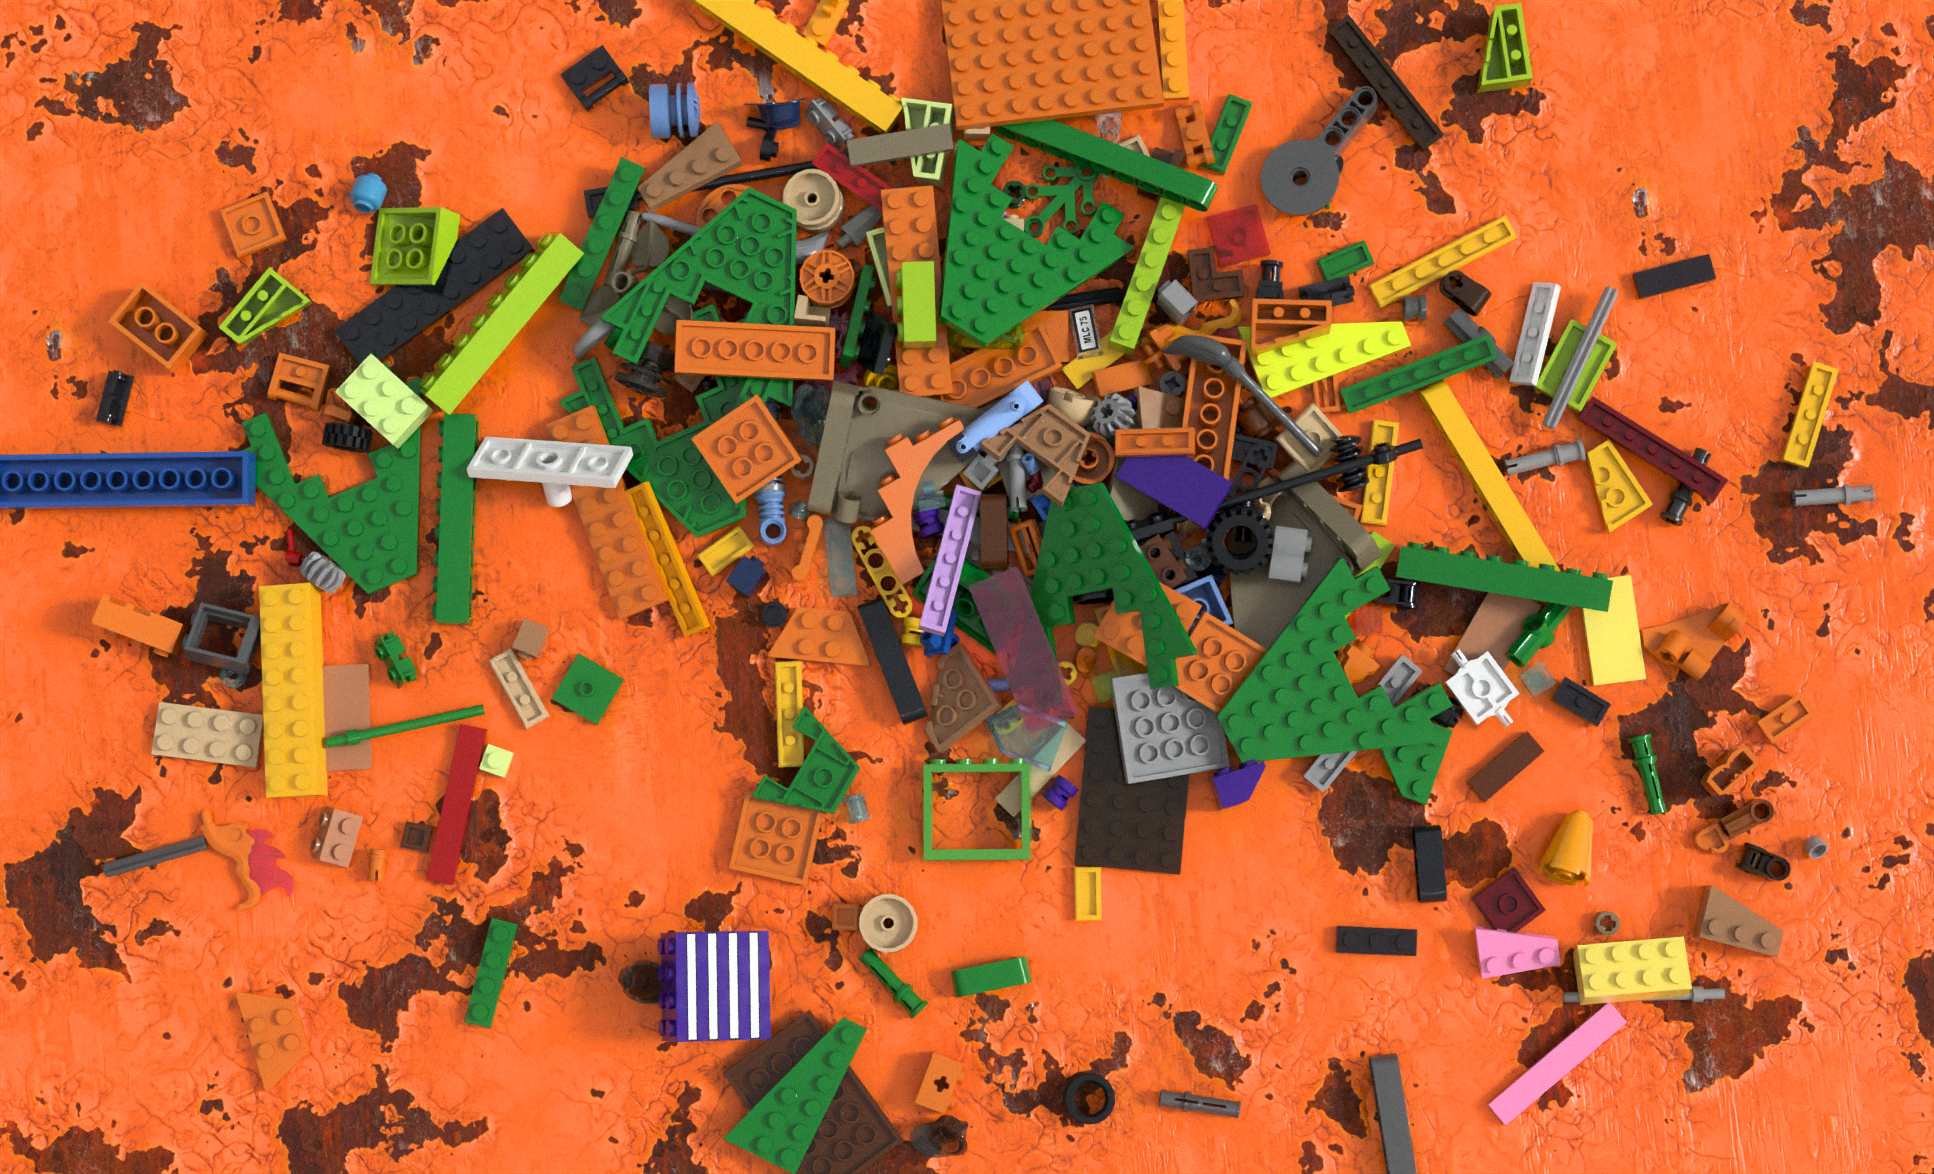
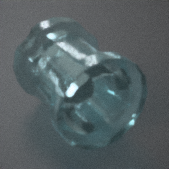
M866 793L843 799V802L847 803L850 825L872 819V815L868 814L864 800Z

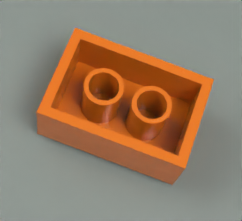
M143 281L136 286L108 320V322L174 374L178 373L209 335Z

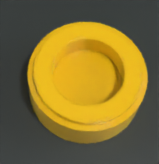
M1091 622L1081 624L1075 632L1077 644L1080 647L1088 645L1095 648L1100 643V640L1093 637L1098 626Z

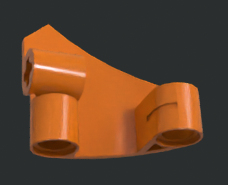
M1730 602L1723 603L1710 610L1675 622L1642 629V646L1663 663L1676 665L1694 680L1699 681L1710 668L1711 660L1725 642L1741 629L1748 616Z

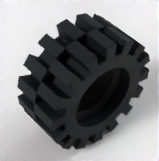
M325 423L322 445L344 451L369 453L373 431L349 424Z

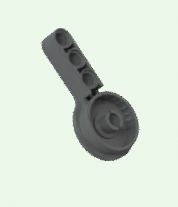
M1363 86L1357 89L1316 139L1289 141L1278 146L1269 154L1262 167L1261 186L1266 199L1274 208L1288 215L1306 216L1320 211L1329 204L1336 194L1339 185V170L1336 160L1377 110V95L1373 88ZM1363 98H1369L1372 100V102L1366 106L1361 105L1359 103L1360 100ZM1346 118H1354L1356 120L1353 125L1343 124ZM1332 137L1340 140L1336 145H1329L1326 142ZM1307 176L1305 184L1296 185L1294 183L1298 177Z

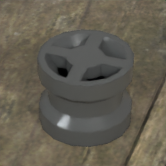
M1404 295L1402 303L1403 321H1410L1412 318L1425 321L1427 311L1426 296L1419 295L1417 298H1412L1410 295Z
M1176 371L1166 372L1158 384L1159 392L1178 397L1182 395L1185 388L1184 377Z

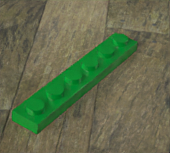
M623 157L620 158L580 249L584 254L572 267L558 299L559 301L581 311L584 310L644 174L645 167Z
M1487 334L1340 389L1347 410L1351 414L1496 360L1498 357L1490 335Z

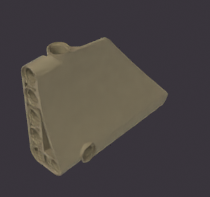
M833 381L807 510L834 515L833 517L843 523H855L857 518L865 516L879 517L883 514L890 516V511L877 491V487L881 485L879 482L881 479L892 473L894 476L899 475L885 451V446L888 445L887 440L901 433L902 436L908 434L912 442H915L916 435L927 429L930 432L938 429V423L950 416L953 419L959 417L965 428L987 410L873 385L861 387ZM872 396L877 402L873 405H868L863 399ZM945 443L932 457L920 477L914 493L911 514L954 478L983 450L980 449L964 463H961Z
M1293 461L1274 480L1266 478L1258 484L1257 488L1308 472L1296 461ZM1317 481L1262 498V501L1269 503L1271 507L1269 525L1273 532V543L1276 526L1308 530V537H1313L1311 553L1306 552L1304 563H1309L1307 579L1302 578L1301 585L1269 580L1272 553L1269 555L1266 564H1262L1257 571L1252 570L1247 575H1244V573L1233 575V572L1230 571L1234 629L1266 649L1270 647L1337 559L1340 557L1344 558L1355 578L1381 556V552L1370 533ZM1236 526L1228 535V550L1232 553L1245 554L1255 546L1256 537L1253 531L1252 542L1235 541Z

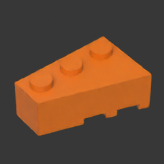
M1252 298L1250 357L1329 334L1331 329L1332 301Z
M104 593L91 621L92 624L105 628L104 634L117 639H119L120 635H124L130 638L128 643L140 648H144L145 644L153 646L154 653L167 658L169 653L178 655L183 638L189 628L187 625Z

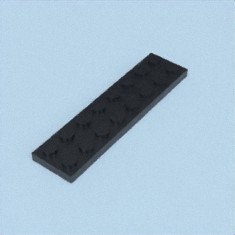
M501 208L456 241L435 285H396L334 331L359 365L370 354L380 362H383L520 262L529 252L532 253L535 250L506 211Z

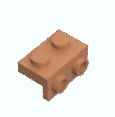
M326 806L319 815L318 833L310 845L311 857L348 868L363 816Z

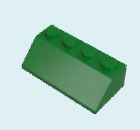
M937 555L933 558L911 593L923 603L926 600ZM965 558L952 609L957 612L955 626L997 655L1025 616L1028 603Z

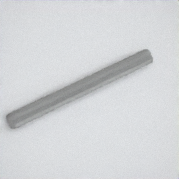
M1607 286L1600 297L1542 422V425L1554 430L1558 425L1619 294L1615 288Z

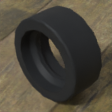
M1082 1073L1073 1078L1067 1085L1064 1094L1065 1106L1069 1114L1078 1122L1097 1124L1105 1120L1113 1111L1115 1092L1110 1082L1101 1075ZM1092 1082L1098 1084L1105 1093V1104L1095 1114L1082 1113L1074 1103L1075 1091L1084 1083Z

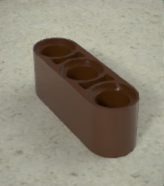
M1007 494L980 495L982 570H1008Z

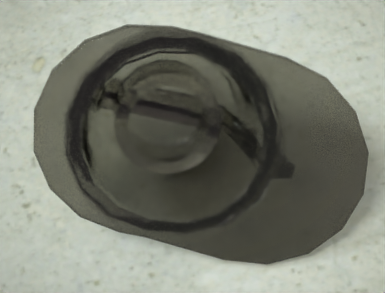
M942 1115L934 1122L915 1126L910 1133V1140L917 1151L928 1157L940 1158L963 1155L967 1151L966 1138L969 1123L961 1121L952 1115Z

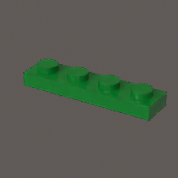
M867 264L863 265L859 276L839 361V366L849 368L852 359L857 360L861 345L856 344L858 337L863 336L866 322L861 320L863 314H868L871 300L867 299L868 291L873 292L876 277L872 276L874 266Z
M491 918L464 1022L492 1028L519 924Z

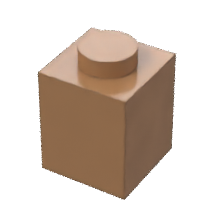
M524 618L512 646L515 650H518L517 656L532 661L533 657L540 659L552 630Z

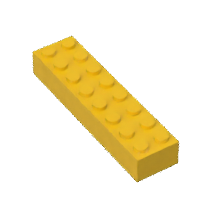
M313 583L259 586L266 798L284 799L328 796L322 670L321 591Z

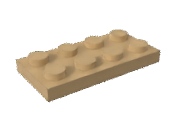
M159 702L151 754L258 768L264 731L263 715Z

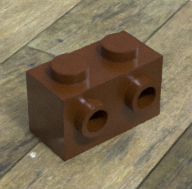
M1155 534L1138 544L1160 583L1172 589L1187 579L1184 572L1188 569L1180 557L1176 559L1169 551L1173 546L1165 535L1160 537L1159 534Z

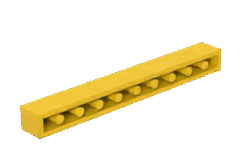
M687 0L881 135L890 133L903 115L904 109L899 98L893 94L888 96L880 91L881 87L871 79L866 81L861 78L859 71L851 65L845 67L839 63V58L829 50L824 52L819 49L816 41L805 35L803 38L797 34V29L787 21L781 23L775 18L776 15L770 9L764 6L761 9L755 5V0Z

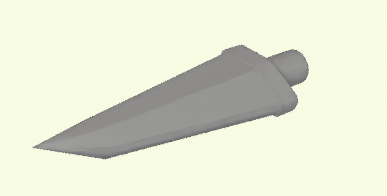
M899 183V184H898L897 186H895L893 189H895V188H900V187H901V183ZM869 205L840 227L845 234L836 241L837 245L844 249L852 241L856 246H859L866 237V232L874 228L883 217V213Z

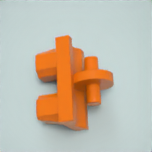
M1165 323L1157 328L1150 327L1144 331L1156 350L1152 348L1150 343L1145 345L1143 348L1148 355L1143 359V362L1146 365L1153 362L1157 369L1164 365L1159 358L1162 356L1171 370H1179L1182 367L1180 363L1187 356L1161 352L1162 348L1166 346L1165 342L1176 335L1171 326Z

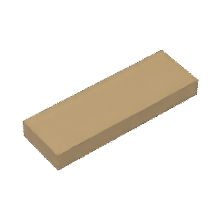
M512 648L488 660L527 730L550 717Z

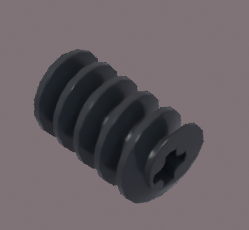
M1344 435L1328 440L1336 442V445L1330 448V452H1338V456L1334 457L1332 462L1342 463L1361 457L1357 455L1364 451L1362 446H1356V444L1362 441L1360 436ZM1367 467L1342 473V476L1335 480L1336 482L1344 483V486L1337 491H1352L1362 488L1369 483V478L1362 476L1367 473Z

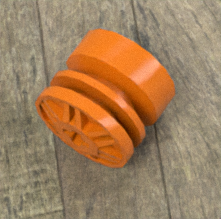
M834 250L815 252L804 261L800 269L802 292L804 296L809 297L811 306L827 307L831 309V312L844 308L851 301L855 293V275L851 263L843 254ZM827 273L831 274L833 280H828V283H824L822 277H826Z

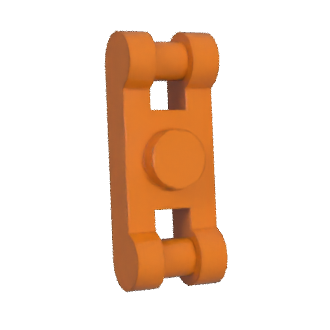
M1200 100L1192 102V105L1187 107L1182 105L1175 107L1190 170L1198 168V165L1202 163H1215ZM1195 115L1196 121L1187 123L1186 117ZM1204 149L1203 153L1195 155L1194 150Z
M812 515L807 520V526L810 531L807 540L802 539L798 555L802 556L800 563L792 569V577L797 583L806 582L810 574L824 527L823 521L818 515Z

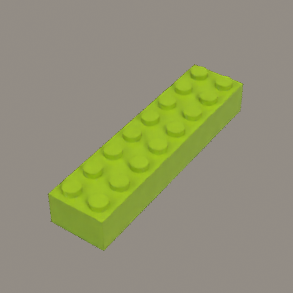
M551 231L550 234L546 232L536 243L539 246L533 254L529 252L520 262L521 269L516 274L512 272L503 283L506 287L500 294L494 293L486 303L489 306L483 314L479 312L471 320V329L466 334L461 333L453 342L455 348L449 355L444 353L437 361L436 365L438 368L432 375L428 373L419 383L421 389L418 392L448 415L453 412L584 253L561 233Z

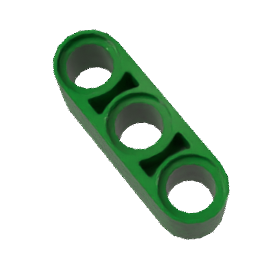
M1027 956L951 971L956 998L1032 982Z

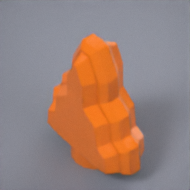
M1359 639L1354 644L1349 643L1336 650V657L1351 685L1361 683L1366 676H1373L1381 667L1372 658L1375 651Z

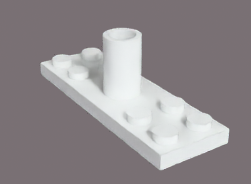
M486 436L468 465L467 473L469 477L482 479L541 482L547 504L552 507H561L572 500L570 485L616 488L633 456L632 448L628 446Z

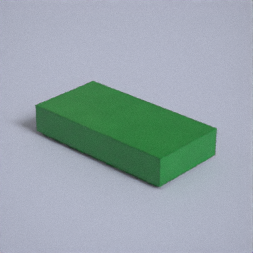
M1364 240L1316 260L1324 281L1347 277L1375 264Z

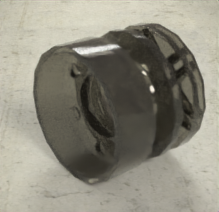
M648 341L637 365L626 362L620 363V369L629 374L617 372L614 379L626 386L627 389L640 395L665 399L668 391L658 385L671 386L672 382L662 374L663 372L674 373L675 352L657 343Z

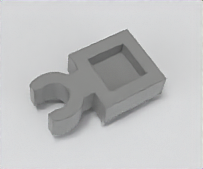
M981 452L977 454L963 474L981 490H985L1001 469L995 465L998 462L988 453L985 456ZM1008 452L999 461L1005 460Z

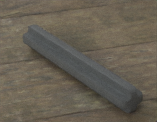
M203 836L104 863L103 870L106 877L130 872L205 851L208 849L207 841Z

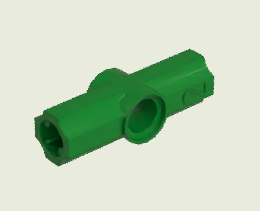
M1548 602L1539 614H1533L1526 618L1522 626L1524 632L1505 654L1508 660L1516 666L1523 668L1538 649L1551 645L1555 639L1553 631L1570 612L1572 607Z

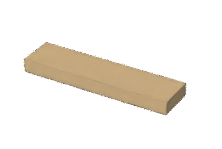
M1068 723L1029 762L1031 764L1032 798L1086 742ZM1021 772L995 798L1012 817H1015L1021 810Z

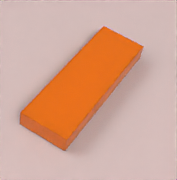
M1194 427L1115 430L1116 457L1195 455Z

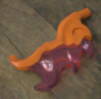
M211 811L200 812L202 826L200 827L209 845L216 851L236 860L237 866L235 871L249 895L245 903L238 905L240 911L255 907L259 903L261 896L275 887L285 888L287 896H291L295 888L294 880L287 871L282 870L276 864L277 857L285 859L286 856L281 850L265 843L266 837H275L270 831L257 829L247 833L249 825L244 823L217 826L216 823H213Z

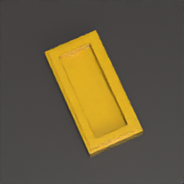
M738 525L698 554L697 557L713 578L755 546Z
M1074 867L1075 921L1102 920L1101 867Z

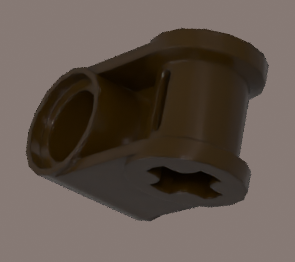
M1458 270L1449 272L1439 284V289L1445 297L1457 304L1466 313L1475 317L1479 315L1492 296L1486 287ZM1452 280L1457 282L1454 289L1450 287Z
M1747 842L1744 843V853L1740 863H1736L1735 868L1772 882L1784 880L1789 876L1791 867L1786 859L1767 852V850ZM1774 862H1777L1782 867V873L1778 877L1774 876L1770 870Z

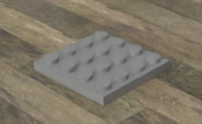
M1148 672L1110 678L1126 784L1230 767L1225 732L1216 717L1217 712L1176 687L1150 690Z

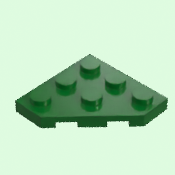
M1435 723L1432 724L1441 739L1439 742L1380 748V753L1388 771L1391 772L1399 796L1426 805L1453 732V730Z

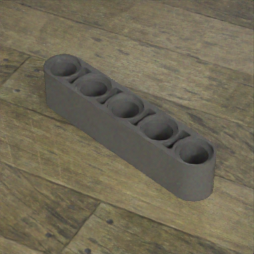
M1397 1054L1369 1057V1066L1387 1174H1417Z

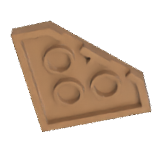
M960 642L949 650V654L942 655L939 658L937 667L939 669L937 684H934L930 704L932 705L930 721H927L925 730L940 753L947 751L1003 707L967 648Z

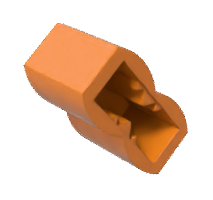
M1746 746L1731 750L1722 758L1719 766L1709 769L1703 775L1700 784L1712 797L1724 795L1736 786L1739 778L1750 774L1757 766L1759 760Z

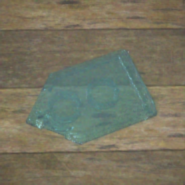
M1020 703L986 719V723L1000 753L1012 758L1025 759V763L1050 772L1068 725L1067 721Z

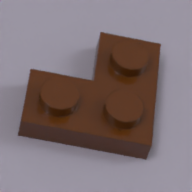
M1213 247L1187 250L1192 296L1198 302L1245 297L1242 270L1216 273Z

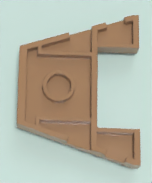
M1048 404L1022 418L1021 422L1016 425L1002 429L998 435L990 439H984L980 443V448L998 462L1015 443L1029 453H1032L1036 458L1057 472L1043 488L1042 494L1062 507L1090 440L1091 433Z

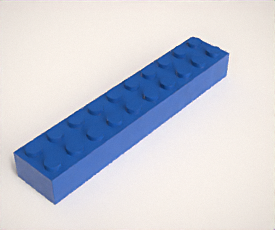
M249 451L0 455V510L255 507L256 454Z

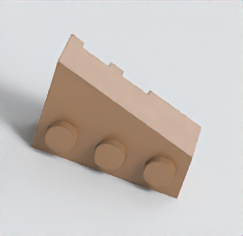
M1704 886L1693 933L1694 938L1768 957H1778L1783 930L1714 886Z

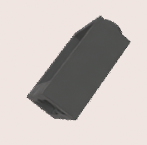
M201 602L198 611L195 610L192 614L190 622L192 626L189 634H185L182 642V649L185 651L187 660L249 675L261 641L260 617ZM208 620L246 629L237 658L198 649Z

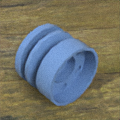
M667 83L650 84L649 112L652 138H670L672 126H677L680 138L685 137V126H689L690 137H697L699 123L701 122V110L695 83H687V94H683L682 83H677L675 95H670Z

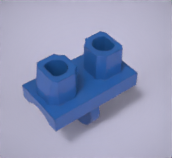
M951 609L944 637L926 631L921 634L920 643L925 646L923 655L927 658H932L937 654L947 655L949 654L950 647H954L959 643V636L953 633L957 618L955 610Z

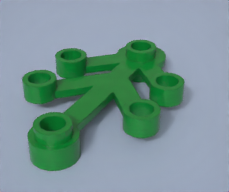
M1077 164L1075 167H1055L1053 165L1044 167L1042 177L1047 182H1053L1057 177L1073 179L1067 185L1038 186L1036 184H1029L1026 187V198L1030 201H1035L1039 197H1056L1038 216H1030L1026 219L1024 232L1034 238L1040 237L1044 232L1045 223L1065 203L1063 229L1072 235L1076 234L1079 224L1076 221L1075 192L1082 185L1084 201L1081 204L1080 211L1086 217L1094 215L1096 204L1093 201L1092 183L1098 179L1100 173L1091 170L1090 176H1084L1082 170L1085 167ZM1053 170L1055 175L1049 178L1045 175V172ZM1034 188L1038 193L1035 196H1030L1028 190ZM1084 205H1092L1093 210L1086 212L1083 208ZM1073 223L1076 228L1073 231H1069L1066 225ZM1030 225H1038L1039 230L1031 232L1029 229Z

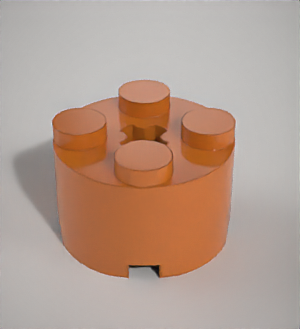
M1089 432L1091 433L1090 440L1082 459H1085L1086 455H1090L1091 460L1095 461V463L1091 462L1087 466L1081 460L1072 482L1075 486L1080 487L1098 482L1104 483L1112 472L1115 462L1114 451L1109 442L1098 433Z

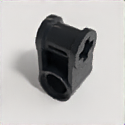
M1385 579L1391 589L1387 592V597H1377L1372 600L1373 603L1378 605L1418 610L1416 597L1417 588H1420L1421 583L1408 580Z

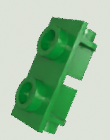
M390 632L384 636V639L380 635L374 643V650L377 657L385 662L390 681L393 684L396 683L400 689L405 684L406 679L408 683L418 678L416 675L417 670L410 657L407 656L401 660L398 657L406 652L398 635Z

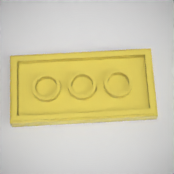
M1631 575L1608 578V580H1613L1608 612L1581 608L1592 686L1646 679Z

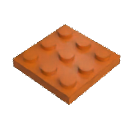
M758 393L691 438L736 504L802 461L801 456Z
M1159 582L1183 627L1188 632L1202 605ZM1113 600L1093 637L1147 666L1140 611L1116 614L1115 602Z
M1203 611L1188 635L1197 650V655L1175 659L1179 686L1174 687L1218 713L1267 649L1206 611Z
M746 791L729 869L807 886L823 812L755 799L752 797L754 792Z

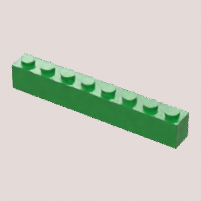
M444 413V421L439 422V435L443 436V446L438 448V461L442 462V472L437 474V487L441 488V498L436 500V513L440 514V524L435 526V539L439 540V550L434 552V566H438V577L434 576L433 592H437V603L432 604V618H436V623L439 625L471 626L477 478L468 476L467 467L478 450L479 418L476 414L448 415Z
M1408 542L1407 547L1401 546L1396 573V577L1608 612L1613 580H1608V574L1592 572V577L1581 575L1582 570L1566 568L1564 573L1555 571L1554 565L1539 563V568L1528 567L1529 561L1513 559L1512 564L1503 563L1502 557L1486 555L1485 560L1475 558V552L1460 550V555L1449 554L1450 548L1434 546L1433 551L1423 549L1424 544Z

